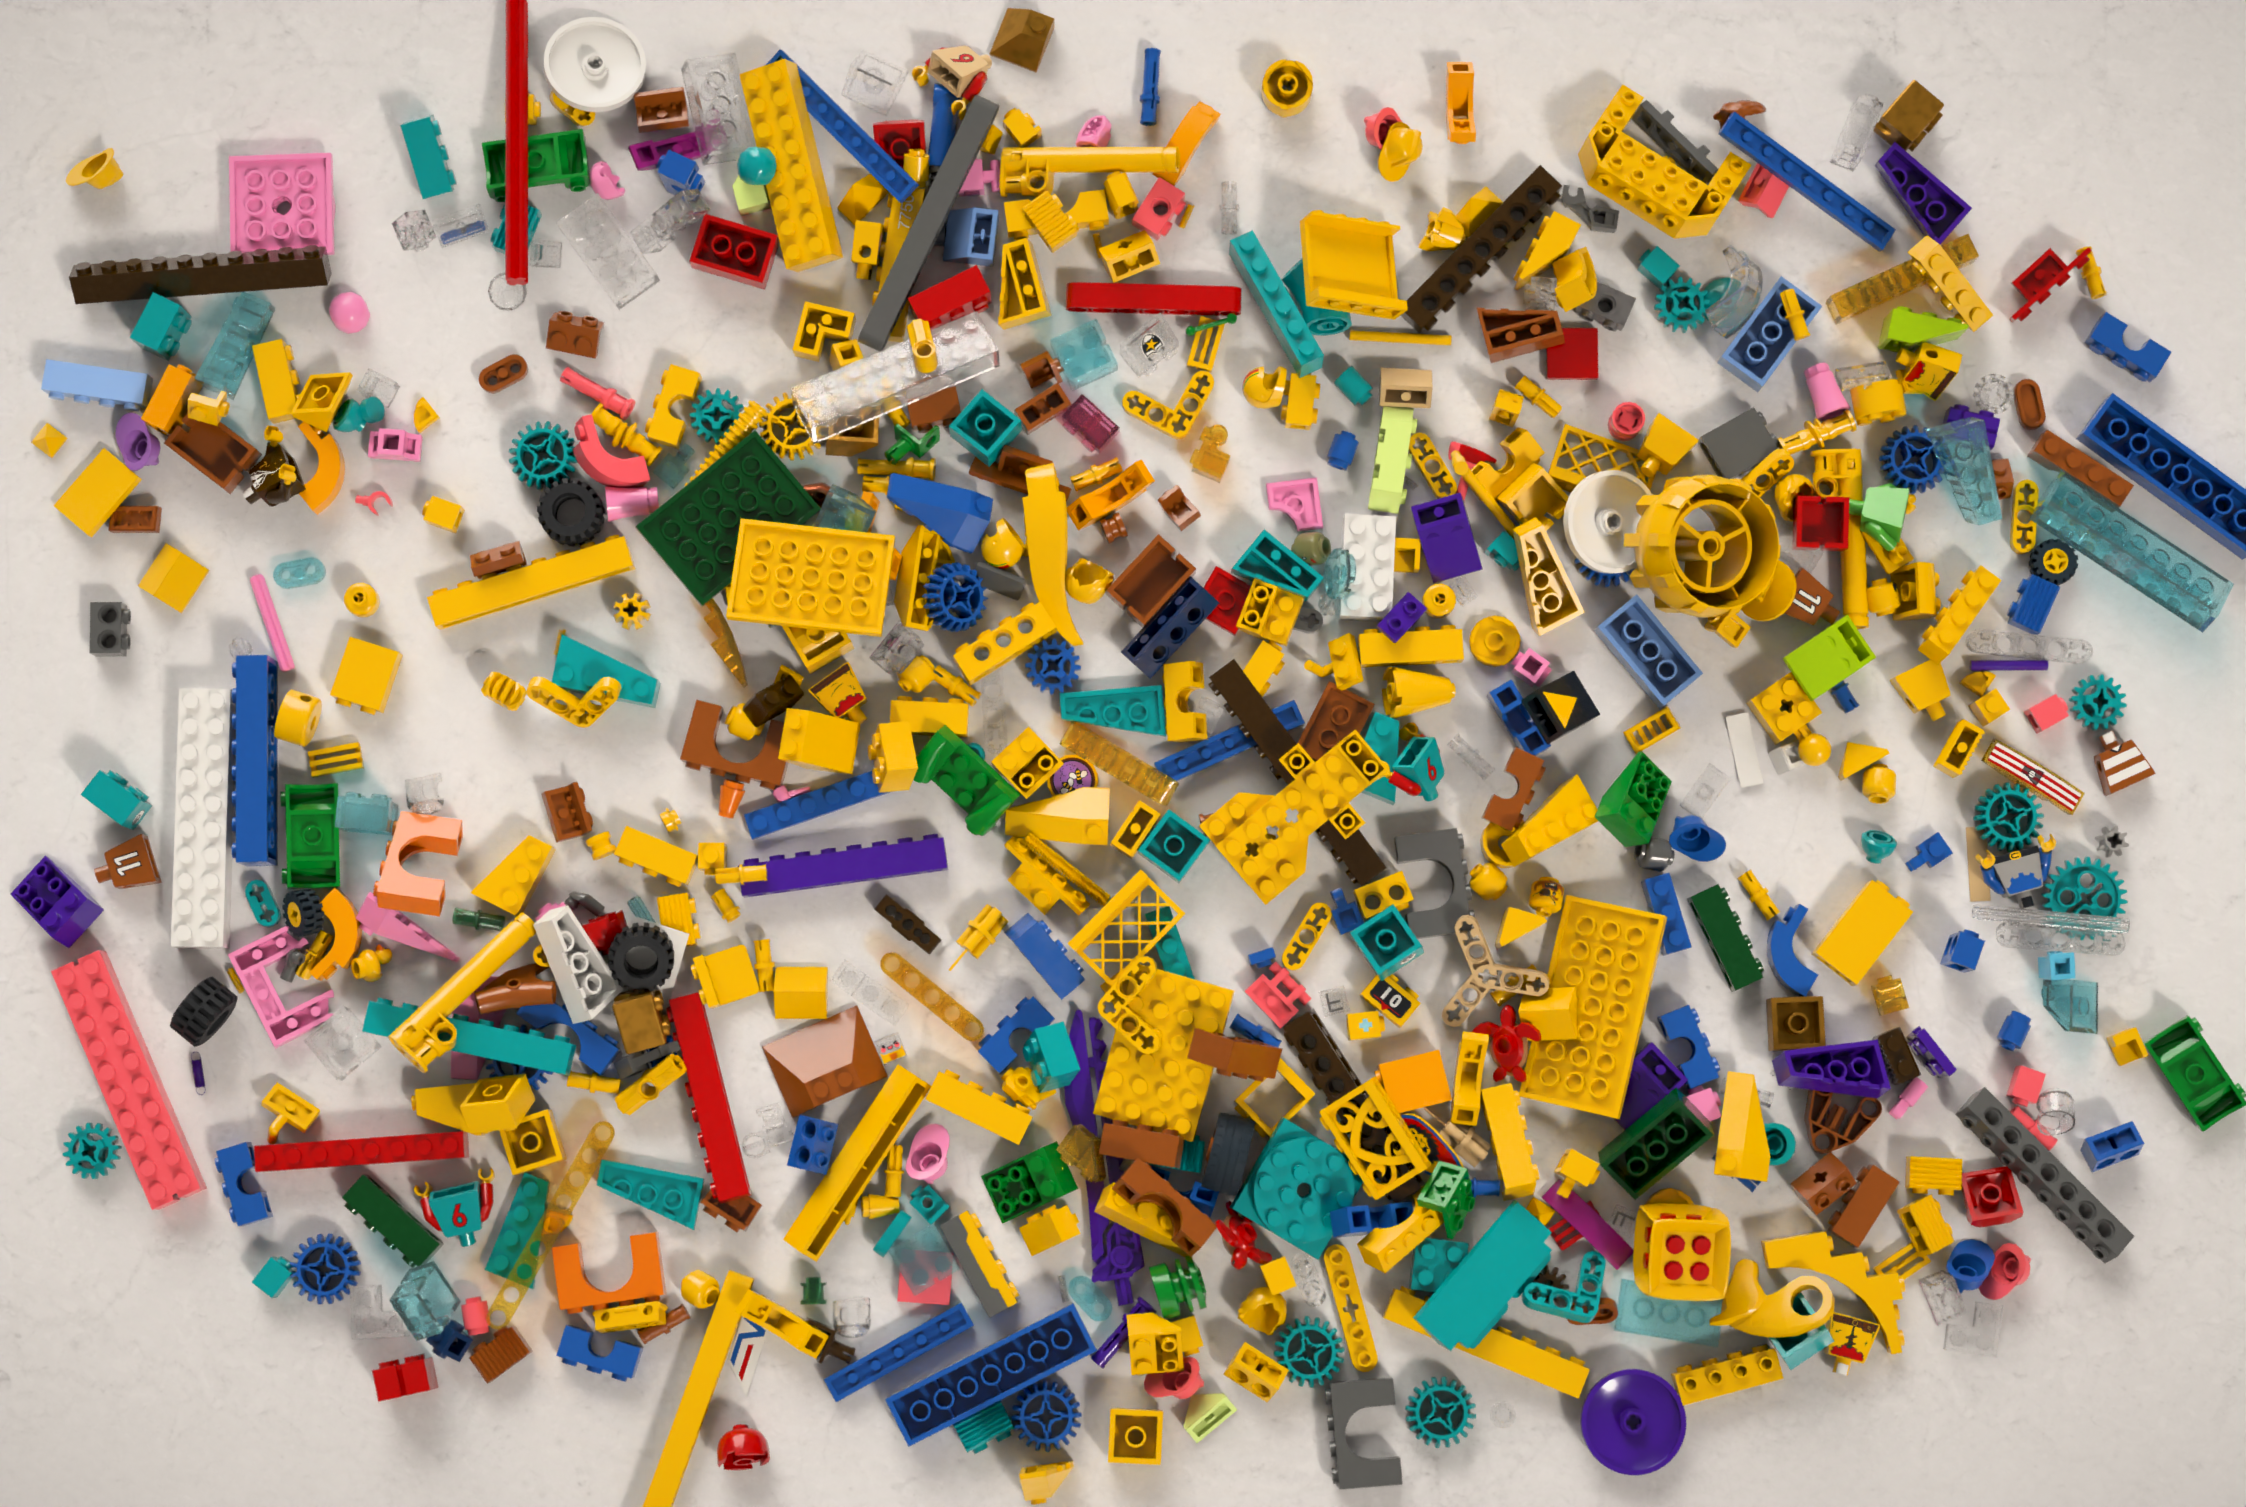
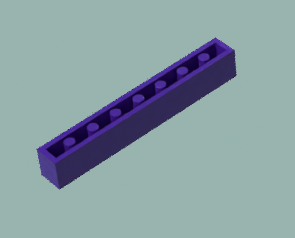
M938 834L924 835L923 840L913 841L912 837L897 839L898 844L887 845V841L873 842L872 847L862 848L861 844L846 846V851L836 852V848L821 849V854L811 855L810 851L795 853L794 858L785 859V855L770 856V861L759 862V858L744 860L743 867L766 864L767 881L744 882V885H741L740 882L741 894L744 898L945 871L948 870L945 840L943 837L939 838Z

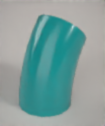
M1303 258L1282 277L1281 281L1293 295L1301 316L1313 335H1333L1344 332L1352 326L1351 316L1348 312L1306 306Z

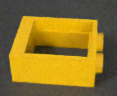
M1280 1058L1277 1072L1302 1097L1283 1116L1290 1120L1315 1093ZM1255 1080L1234 1101L1237 1104L1234 1109L1242 1117L1247 1118L1249 1116L1255 1121L1254 1129L1262 1138L1266 1135L1270 1138L1279 1121L1270 1128L1244 1102L1262 1083Z

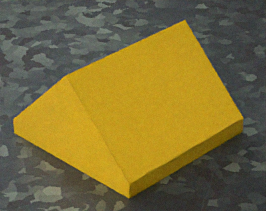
M351 372L310 375L291 415L327 432L348 391L353 377Z
M165 543L138 587L182 613L210 570Z
M1508 907L1504 910L1495 941L1496 949L1547 922L1546 918Z
M776 967L773 990L775 1019H827L828 967Z
M1576 987L1548 988L1547 992L1541 996L1523 994L1518 1010L1521 1023L1529 1022L1534 1025L1541 1033V1041L1577 1039Z

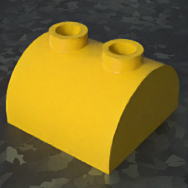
M1916 562L1902 566L1890 573L1891 582L1897 584L1901 598V605L1896 608L1897 612L1892 614L1893 621L1921 620L1936 617L1937 612L1941 608V601L1936 597L1935 589L1939 584L1940 578L1939 574L1934 570L1933 563Z

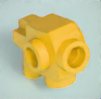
M1011 1067L1001 1077L1004 1081L1001 1087L1015 1102L1019 1101L1026 1108L1030 1107L1034 1110L1040 1101L1056 1094V1089L1043 1093L1039 1092V1089L1033 1084L1031 1079L1032 1069L1018 1067L1014 1070Z

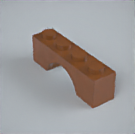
M2049 430L2040 435L2027 457L2046 469L2060 472L2077 481L2090 493L2091 498L2111 511H2115L2122 505L2134 486Z
M1139 1158L1126 1169L1111 1188L1130 1205L1138 1202H1150L1161 1207L1167 1213L1172 1223L1173 1232L1171 1240L1190 1257L1202 1248L1217 1228L1208 1215L1199 1211L1188 1198L1177 1192L1167 1180L1162 1179L1152 1170L1149 1164Z

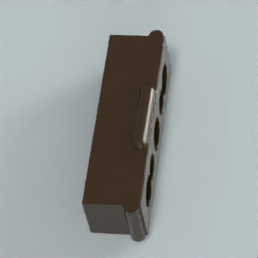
M887 894L874 908L876 912L891 923L893 929L908 941L912 940L929 955L942 941L924 925V921L908 908L904 909ZM888 906L896 907V913H901L902 919L895 920L894 915H887L886 908ZM906 920H911L914 924L912 929L905 930L903 923ZM917 929L922 930L923 935L928 934L930 936V941L927 944L921 943V937L914 935Z

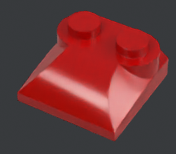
M895 120L873 123L874 141L903 169L904 154L909 153L910 149L925 150L924 154H926L924 120Z
M2007 1166L1962 1173L1961 1186L1967 1209L1966 1218L1971 1225L1987 1227L2005 1224L2023 1216L2024 1212L2012 1171Z

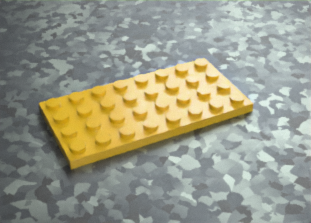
M1566 895L1547 975L1550 981L1549 988L1576 987L1577 1039L1531 1041L1524 1070L1527 1078L1525 1082L1521 1083L1520 1097L1620 1120L1667 916Z

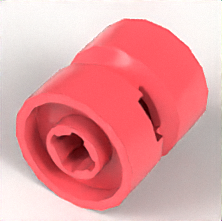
M1632 402L1618 405L1608 420L1610 434L1620 441H1629L1635 438L1645 422V414L1642 408Z

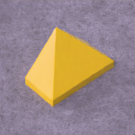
M869 174L851 186L837 209L855 225L856 220L861 221L889 191L872 174Z
M1484 187L1471 197L1456 215L1464 227L1467 239L1503 203L1487 187Z
M1847 742L1838 775L1840 781L1890 754L1889 751L1885 748Z

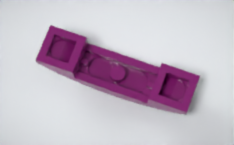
M716 122L698 127L694 132L657 142L649 140L630 145L628 149L637 171L657 169L660 157L666 155L668 150L694 160L729 146L730 143L721 122Z
M1558 1179L1541 1198L1579 1232L1598 1253L1603 1255L1606 1261L1618 1270L1633 1254V1249L1573 1190L1568 1198L1556 1194L1563 1182Z

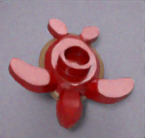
M1507 1004L1500 1013V1026L1492 1022H1482L1471 1033L1488 1034L1491 1037L1489 1043L1490 1054L1498 1066L1493 1073V1080L1495 1082L1505 1079L1506 1074L1514 1076L1517 1081L1525 1082L1527 1076L1522 1067L1528 1056L1527 1038L1539 1042L1541 1041V1033L1529 1022L1516 1024L1515 1009Z
M1229 1200L1225 1205L1229 1215L1225 1218L1224 1222L1219 1219L1215 1224L1222 1235L1224 1248L1232 1256V1266L1238 1270L1242 1269L1247 1264V1257L1262 1265L1271 1262L1272 1255L1270 1253L1255 1248L1257 1233L1251 1225L1253 1221L1243 1215L1242 1217L1239 1216L1237 1211L1230 1208L1232 1202Z

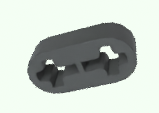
M1302 606L1293 630L1305 633L1318 632L1323 624L1322 614L1315 609ZM1310 615H1314L1315 620L1319 621V624H1314L1313 628H1309L1308 622L1301 621L1300 618H1309Z

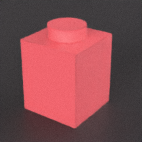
M2056 694L2024 711L2036 734L2069 716L2066 712L2068 711L2067 704L2061 697L2058 698Z
M2022 1065L2015 1066L2006 1096L2013 1098L2012 1102L2020 1106L2027 1107L2028 1103L2037 1104L2046 1074Z

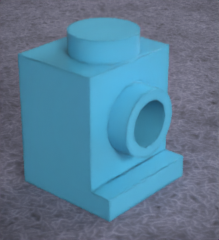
M2051 951L2047 952L2045 957H2038L2039 978L2047 980L2076 978L2074 952Z

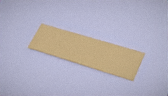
M1966 827L1970 902L1991 901L1990 887L1984 883L1980 868L1981 864L1975 859L1977 854L1983 860L1987 857V838L1981 840L1980 836L1985 832L1983 829L1976 831L1975 827Z

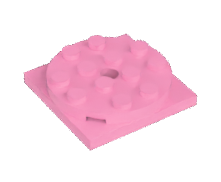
M331 153L229 156L230 252H253L257 249L269 251L279 250L283 247L295 249L316 245L318 247L326 246L327 254L335 255V199L333 194V155ZM282 202H288L291 206L289 212L284 215L279 214L277 211L278 205Z

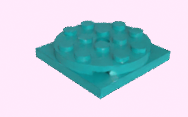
M1282 1117L1230 1208L1319 1260L1333 1235L1330 1212L1344 1207H1351L1363 1180L1359 1174L1355 1175L1348 1165L1350 1160L1347 1155ZM1301 1183H1307L1309 1186V1194L1304 1197H1300L1297 1194V1188Z

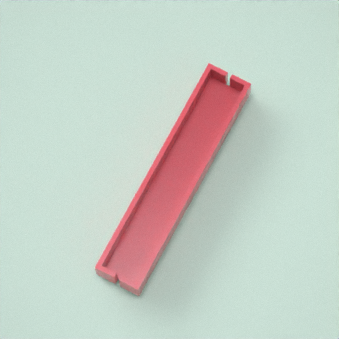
M97 950L77 959L79 963L70 962L52 970L51 973L151 1209L160 1210L180 1201V1198H187L207 1189L108 954L106 951Z

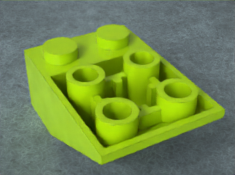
M1899 306L1897 309L1893 308L1884 318L1878 348L1897 353L1902 347L1909 351H1915L1923 342L1937 345L1956 340L1968 329L1969 325L1963 324L1962 320L1949 317L1945 320L1937 318V315L1931 312L1918 314L1912 312L1911 308Z
M1846 615L1782 659L1810 701H1813L1875 659L1876 656L1850 617Z

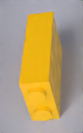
M1871 880L1865 884L1812 953L1814 957L1851 986H1855L1860 982L1913 913L1909 909L1910 904L1900 896L1896 898L1888 892L1890 890L1889 887L1879 880L1876 882Z

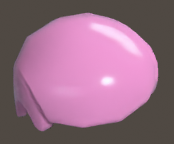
M601 161L592 166L589 179L591 187L598 197L612 200L624 195L625 189L617 188L620 177L612 174L607 162Z
M353 292L341 293L333 298L330 303L329 315L338 330L350 334L359 332L366 327L370 318V312L366 302L360 295Z

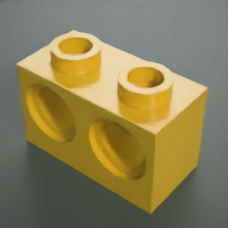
M1402 871L1353 891L1364 920L1373 918L1392 904L1400 912L1409 908V902L1414 900ZM1393 886L1401 888L1403 891L1402 899H1392L1389 895L1390 888ZM1368 896H1374L1379 900V907L1377 909L1371 910L1366 907L1365 899Z
M1244 1342L1232 1357L1223 1375L1265 1402H1268L1279 1390L1289 1370Z

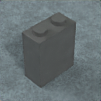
M1754 407L1699 438L1698 443L1717 476L1735 479L1756 467L1769 454L1780 447L1776 436L1773 433L1769 434L1765 427L1767 425L1765 417L1760 411L1757 412Z

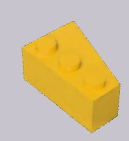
M528 835L470 893L515 916H518L521 912L524 913L556 849Z

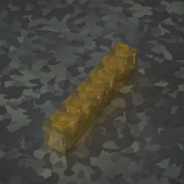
M1969 234L1941 246L1958 269L1974 263L1979 257ZM1911 259L1831 295L1825 303L1837 325L1926 285L1928 279L1913 267L1914 260Z

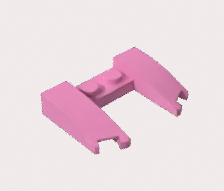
M285 926L228 954L275 1049L334 1018V1014H328V998H334L332 989L286 1012L264 969L285 958L290 950L294 948L301 949L309 945L304 937L299 942L287 933L289 926Z

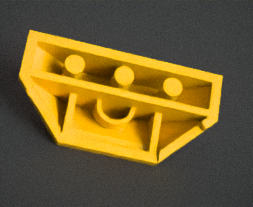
M923 525L917 526L901 551L903 558L898 570L894 604L904 627L928 631L933 625L934 618L927 617L930 610L923 607L927 603V599L921 597L927 594V590L923 586L929 583L927 577L934 574V569L941 568L943 564L955 563L949 545L942 541L943 537L934 530L929 531Z

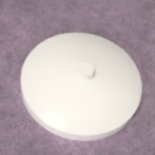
M587 17L571 21L559 28L546 46L544 74L547 83L559 99L576 109L588 112H604L619 108L629 102L635 93H638L644 81L646 59L643 48L630 30L615 21L599 17Z
M1619 470L1593 473L1577 484L1567 500L1563 522L1567 543L1577 559L1594 571L1613 574L1623 573L1637 567L1634 548L1623 546L1624 534L1636 532L1641 516L1637 513L1635 505L1643 495H1652V493L1640 479L1632 474Z

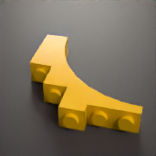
M1823 1230L1761 1241L1767 1268L1794 1267L1810 1269L1828 1275L1848 1287L1871 1311L1877 1324H1880V1330L1882 1331L1888 1353H1902L1901 1346L1905 1345L1902 1330H1898L1896 1320H1900L1898 1306L1893 1304V1300L1903 1299L1902 1292H1905V1283L1903 1277H1899L1897 1272L1892 1271L1866 1276V1272L1870 1271L1867 1256H1863L1860 1251L1831 1255L1830 1251H1834L1831 1235L1827 1236V1233Z

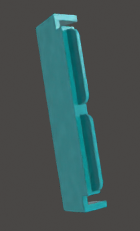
M1513 1200L1416 1313L1413 1319L1439 1345L1450 1351L1457 1343L1467 1349L1477 1347L1508 1310L1507 1302L1512 1297L1518 1298L1523 1293L1525 1287L1536 1278L1550 1261L1552 1249L1544 1241L1552 1232L1519 1202Z

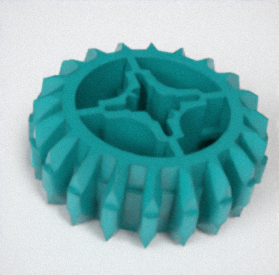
M538 421L535 424L536 429L534 430L530 425H526L527 434H524L522 431L518 432V435L522 438L520 441L517 439L512 440V443L517 448H510L509 453L516 457L510 458L509 462L516 465L512 471L514 474L520 473L518 479L521 482L527 479L526 485L532 487L536 481L537 490H541L543 483H545L546 488L550 489L552 488L551 482L557 481L561 483L559 480L561 477L570 479L566 472L568 470L574 473L576 469L570 463H578L575 456H571L574 454V447L570 446L575 443L573 437L566 439L569 436V432L563 430L560 433L561 426L559 424H556L551 430L552 426L549 421H546L544 428H542L541 423ZM548 437L540 445L530 444L537 438ZM556 440L563 446V460L553 453ZM525 451L534 457L531 472L526 469L524 464ZM546 451L551 459L547 458L545 460L543 458V461H541L536 452L540 454V452L544 453ZM548 466L557 468L552 473L539 475Z
M2009 782L2004 783L2003 789L1999 784L1993 786L1994 792L1991 789L1985 790L1987 798L1983 796L1978 798V801L1983 806L1977 805L1974 807L1976 812L1981 813L1973 817L1974 821L1981 822V825L1976 826L1975 830H1984L1985 833L1980 836V839L1984 840L1989 837V847L1998 842V851H2002L2005 844L2008 852L2014 850V845L2018 850H2022L2024 848L2023 842L2028 846L2033 843L2030 836L2033 838L2039 836L2035 829L2043 828V824L2037 822V819L2044 818V814L2037 813L2036 811L2042 807V804L2034 805L2032 801L2036 800L2037 796L2034 794L2028 797L2027 794L2030 789L2027 787L2020 792V784L2018 783L2014 784L2012 790ZM2006 797L2018 800L2024 807L2019 809L2013 807L2010 801L2006 800ZM1997 800L1999 803L1997 805L1998 815L1990 820L1991 806ZM2007 811L2008 814L2011 813L2012 815L2019 813V815L2014 816L2011 820L1998 821L2007 815ZM2027 815L2026 828L2020 835L2018 831L2020 829L2019 820L2022 816ZM1993 827H2004L2007 834L2010 833L2012 838L2000 835Z
M1305 1316L1304 1325H1301L1300 1320L1296 1318L1294 1319L1296 1328L1293 1329L1287 1323L1285 1327L1290 1332L1287 1335L1282 1331L1279 1332V1336L1285 1339L1283 1343L1275 1341V1345L1282 1347V1351H1275L1274 1356H1282L1283 1360H1279L1277 1363L1280 1365L1285 1364L1289 1370L1288 1373H1292L1289 1377L1291 1383L1295 1381L1296 1377H1299L1298 1385L1303 1387L1305 1379H1308L1310 1388L1314 1387L1313 1379H1317L1319 1385L1322 1386L1324 1385L1322 1376L1325 1375L1329 1380L1333 1379L1329 1373L1330 1369L1337 1373L1340 1371L1334 1363L1335 1361L1339 1363L1344 1361L1343 1358L1336 1357L1337 1353L1345 1351L1343 1347L1336 1348V1344L1342 1342V1338H1332L1337 1332L1336 1328L1331 1329L1329 1332L1326 1331L1330 1324L1328 1321H1325L1322 1327L1318 1326L1320 1322L1319 1317H1315L1314 1324H1310L1309 1316ZM1305 1330L1318 1331L1326 1337L1327 1341L1316 1344L1311 1343ZM1298 1333L1301 1343L1300 1349L1288 1356V1345L1291 1339ZM1304 1339L1308 1345L1311 1344V1348L1313 1346L1315 1348L1321 1347L1313 1352L1314 1365L1312 1360L1308 1359V1356L1304 1358L1301 1355L1305 1351L1306 1346ZM1330 1348L1329 1361L1320 1370L1317 1360L1318 1355ZM1305 1360L1309 1363L1313 1373H1301L1294 1369L1291 1363Z
M1443 1376L1441 1378V1384L1437 1383L1436 1377H1432V1386L1429 1387L1428 1383L1423 1380L1421 1382L1424 1387L1423 1391L1414 1387V1392L1418 1394L1417 1398L1408 1396V1400L1414 1402V1406H1405L1406 1411H1413V1415L1407 1416L1406 1421H1415V1424L1411 1425L1409 1429L1410 1431H1415L1419 1428L1420 1431L1415 1436L1418 1440L1426 1435L1424 1444L1429 1445L1431 1440L1435 1439L1434 1446L1439 1448L1440 1441L1444 1440V1445L1448 1448L1450 1447V1438L1456 1444H1459L1460 1440L1457 1437L1459 1433L1465 1438L1468 1436L1467 1432L1463 1430L1465 1426L1473 1429L1474 1425L1467 1422V1419H1475L1476 1414L1468 1413V1409H1473L1476 1405L1475 1403H1466L1467 1400L1472 1398V1395L1467 1393L1462 1396L1466 1388L1464 1385L1459 1386L1457 1390L1455 1389L1457 1380L1452 1379L1448 1386L1447 1377ZM1434 1391H1449L1457 1398L1453 1401L1442 1403L1436 1397ZM1427 1396L1431 1404V1410L1425 1417L1420 1419V1406ZM1434 1400L1440 1407H1447V1413H1445L1447 1415L1444 1417L1447 1424L1441 1417H1434V1412H1437ZM1461 1406V1419L1454 1428L1450 1415L1457 1407ZM1433 1422H1441L1447 1433L1435 1434L1428 1431L1424 1426Z

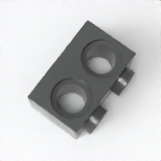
M90 602V654L96 657L127 656V650L131 646L130 635L127 634V624L131 623V611L127 609L126 604L122 602ZM110 611H116V619L111 623H107V614ZM110 636H115V645L112 648H107L106 640Z

